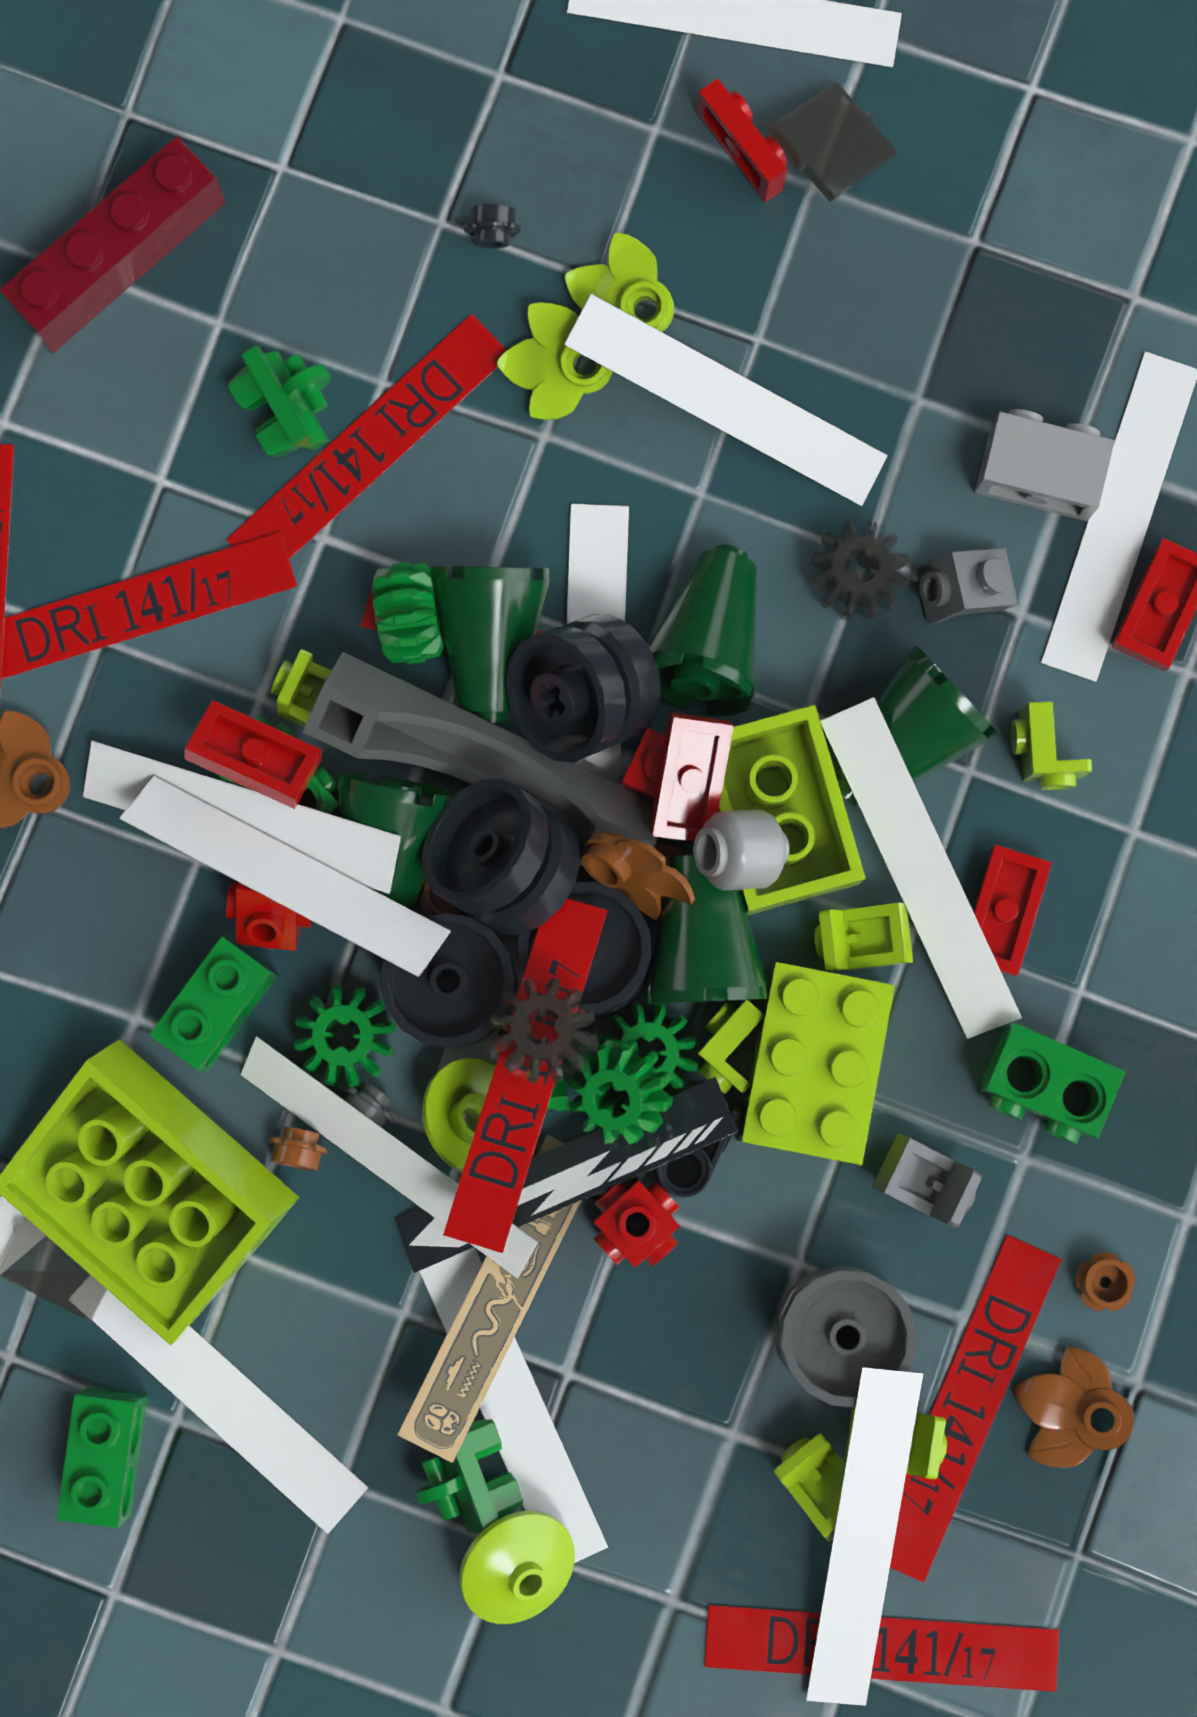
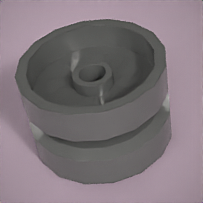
M831 1265L807 1273L788 1290L777 1312L775 1341L783 1365L808 1394L829 1405L856 1407L862 1367L908 1372L915 1359L917 1329L909 1305L891 1284L859 1267ZM845 1325L856 1328L857 1337L848 1338L850 1346L847 1348L840 1347L836 1342L837 1331Z

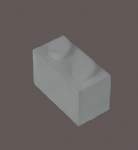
M1013 409L1009 411V414L999 412L990 427L975 494L1088 521L1099 508L1115 440L1100 437L1098 429L1084 424L1072 423L1067 424L1064 428L1044 423L1041 415L1028 410Z

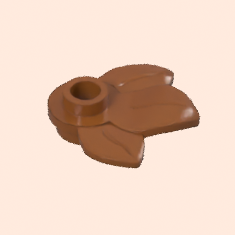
M8 710L3 712L0 721V828L16 825L30 812L34 814H47L57 810L67 800L71 789V780L67 769L60 761L52 757L51 741L48 732L29 716ZM40 775H48L51 779L50 790L44 795H35L32 790L33 781Z
M595 833L585 845L586 854L582 858L586 871L602 885L618 889L638 906L640 911L652 919L657 920L661 915V896L681 900L688 905H692L695 901L693 890L687 879L676 869L666 866L664 855L649 844L626 838L617 833Z
M1067 1347L1065 1349L1060 1365L1061 1375L1051 1373L1035 1375L1025 1379L1015 1387V1395L1023 1411L1035 1424L1042 1427L1033 1439L1028 1455L1036 1462L1050 1467L1067 1468L1077 1466L1094 1449L1112 1450L1118 1448L1128 1440L1134 1429L1135 1418L1133 1409L1122 1394L1112 1390L1107 1366L1095 1354L1075 1347ZM1106 1408L1112 1412L1115 1419L1112 1429L1100 1431L1095 1428L1091 1419L1095 1409Z

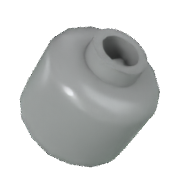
M764 810L717 812L705 822L703 828L696 835L693 847L694 860L700 873L719 890L766 888L778 879L789 856V842L776 819Z

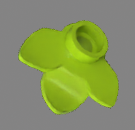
M615 233L609 247V265L583 266L565 274L567 288L572 299L581 310H583L592 294L662 333L668 328L673 319L674 302L668 289L657 281L658 268L655 256L648 247L630 235ZM643 300H650L656 304V312L649 319H640L635 315L637 304Z
M540 302L528 306V320L533 338L526 339L511 347L497 361L499 369L513 384L533 391L529 406L531 418L541 420H557L572 413L583 394H591L601 390L609 382L613 374L612 370L597 362L595 370L589 375H580L574 370L575 360L583 355L564 344L579 317L570 309L553 303Z

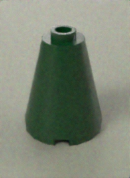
M722 544L717 545L714 549L702 552L651 640L649 648L658 666L661 701L683 710H687L690 700L708 704L705 715L713 716L737 715L749 709L755 694L757 567L748 558V554L744 550L736 546Z
M432 566V581L458 706L465 711H471V714L490 723H506L507 712H511L506 689L509 660L521 642L538 633L550 585V568H533V579H531L532 568L452 566V578H447L448 566Z
M918 645L908 652L876 699L877 705L913 783L918 782L988 742L998 733ZM836 757L832 764L838 772L836 778L841 794L856 807L858 802Z
M340 773L338 780L339 817L401 836L390 894L373 888L370 889L413 910L425 881L422 851L428 830L443 806L457 793H445V788L394 777L383 776L382 779H376L374 784L364 781V773Z
M694 843L682 845L683 856L671 857L669 867L676 869L687 879L693 890L695 901L692 905H688L681 900L664 897L647 987L648 1004L767 999L768 985L741 890L723 891L713 886L696 867L693 850Z

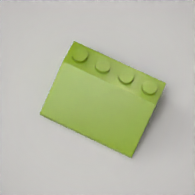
M120 1039L89 1058L83 1064L0 1174V1195L170 1346L180 1338L300 1198Z

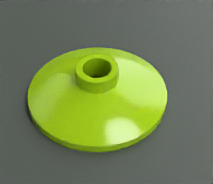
M480 1058L459 1059L441 1068L430 1080L423 1098V1123L432 1147L449 1166L461 1173L464 1169L496 1066L495 1063ZM463 1114L469 1117L472 1124L471 1130L467 1127Z
M540 1511L515 1512L494 1521L474 1539L463 1558L459 1573V1586L464 1601L475 1615L490 1623L513 1624L536 1616L559 1597L571 1577L575 1562L573 1540L559 1520Z

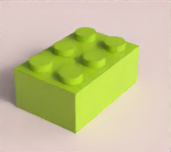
M816 705L733 727L718 812L764 810L776 819L789 842V856L778 879L766 888L741 890L748 916L853 887L865 880V874Z
M775 962L770 966L767 999H764L762 1013L765 1016L759 1023L748 1081L751 1086L746 1092L737 1141L862 1165L895 985Z

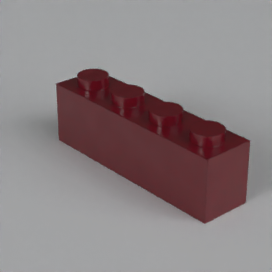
M176 136L4 285L0 292L20 319L52 353H55L226 203L216 177L182 140Z

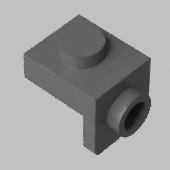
M1006 548L951 552L917 568L916 573L920 597L923 601L927 622L930 624L941 623L957 615L1004 611L1018 605Z
M897 1133L872 1188L929 1217L957 1228L965 1213L968 1212L974 1203L976 1189L982 1179V1174L968 1166L951 1160L907 1136Z

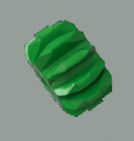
M410 562L391 564V567L377 569L373 578L372 591L375 623L382 646V653L392 663L407 662V664L425 662V659L439 657L444 648V635L432 581V570L425 563L410 564Z
M338 985L332 986L330 988V997L333 1007L328 1008L322 999L314 995L308 1002L311 1008L320 1015L317 1020L314 1021L306 1016H297L295 1024L297 1026L313 1031L312 1037L300 1038L294 1041V1048L297 1051H307L315 1048L317 1051L303 1066L309 1073L318 1070L326 1061L329 1062L323 1081L327 1085H335L343 1066L348 1085L350 1087L359 1086L360 1074L357 1065L362 1064L370 1075L377 1077L382 1073V1070L370 1057L375 1051L387 1057L394 1055V1047L379 1043L377 1039L378 1035L395 1032L396 1024L389 1021L374 1024L373 1020L386 1009L385 1003L382 1000L373 1002L364 1012L361 1011L367 995V991L364 988L356 987L348 1006L345 1002V994L342 987ZM340 1022L348 1027L355 1023L358 1025L360 1034H355L353 1037L360 1041L354 1050L343 1046L334 1049L331 1039L337 1038V1035L332 1034L331 1031L337 1023Z
M640 1003L631 1006V1015L635 1026L632 1028L628 1026L622 1017L617 1014L613 1015L610 1018V1023L623 1035L621 1041L608 1035H601L598 1044L600 1045L606 1040H612L620 1050L622 1045L628 1040H638L640 1038L647 1044L654 1039L658 1040L664 1048V1051H660L658 1056L664 1057V1060L659 1068L655 1069L653 1066L652 1068L654 1072L664 1071L672 1073L669 1085L676 1092H682L686 1085L682 1079L673 1073V1070L677 1067L687 1072H695L698 1063L692 1059L679 1057L680 1050H689L698 1046L697 1038L687 1037L676 1041L673 1036L685 1026L687 1020L680 1015L673 1020L668 1028H665L661 1023L666 1014V1006L660 1003L656 1005L653 1011L652 1023H645L644 1010Z
M606 1040L597 1047V1054L587 1051L579 1058L578 1066L581 1072H575L569 1078L567 1086L580 1094L570 1102L569 1110L575 1112L586 1111L589 1116L583 1123V1132H590L599 1125L603 1128L605 1144H612L622 1134L630 1145L637 1143L643 1137L644 1130L653 1133L662 1125L663 1120L659 1112H666L672 1106L673 1097L661 1089L671 1081L672 1073L664 1071L654 1072L652 1066L658 1060V1052L651 1051L643 1058L638 1057L636 1040H628L622 1045L620 1050L612 1040ZM612 1085L614 1086L616 1091L626 1090L629 1095V1098H627L625 1093H615L612 1089Z

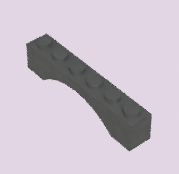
M342 652L326 679L303 730V733L358 759H381L418 765L451 775L470 784L480 780L504 779L523 789L535 798L539 805L551 810L570 825L579 840L580 865L582 866V858L586 854L585 845L595 833H617L626 838L642 841L653 848L658 838L652 836L649 831L654 805L653 800L576 763L554 761L535 750L528 740L345 652Z

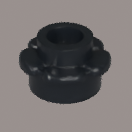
M479 204L469 208V222L463 225V230L469 233L470 236L475 237L474 244L476 246L498 249L508 247L509 238L519 234L521 227L515 224L516 210L513 207L500 204Z

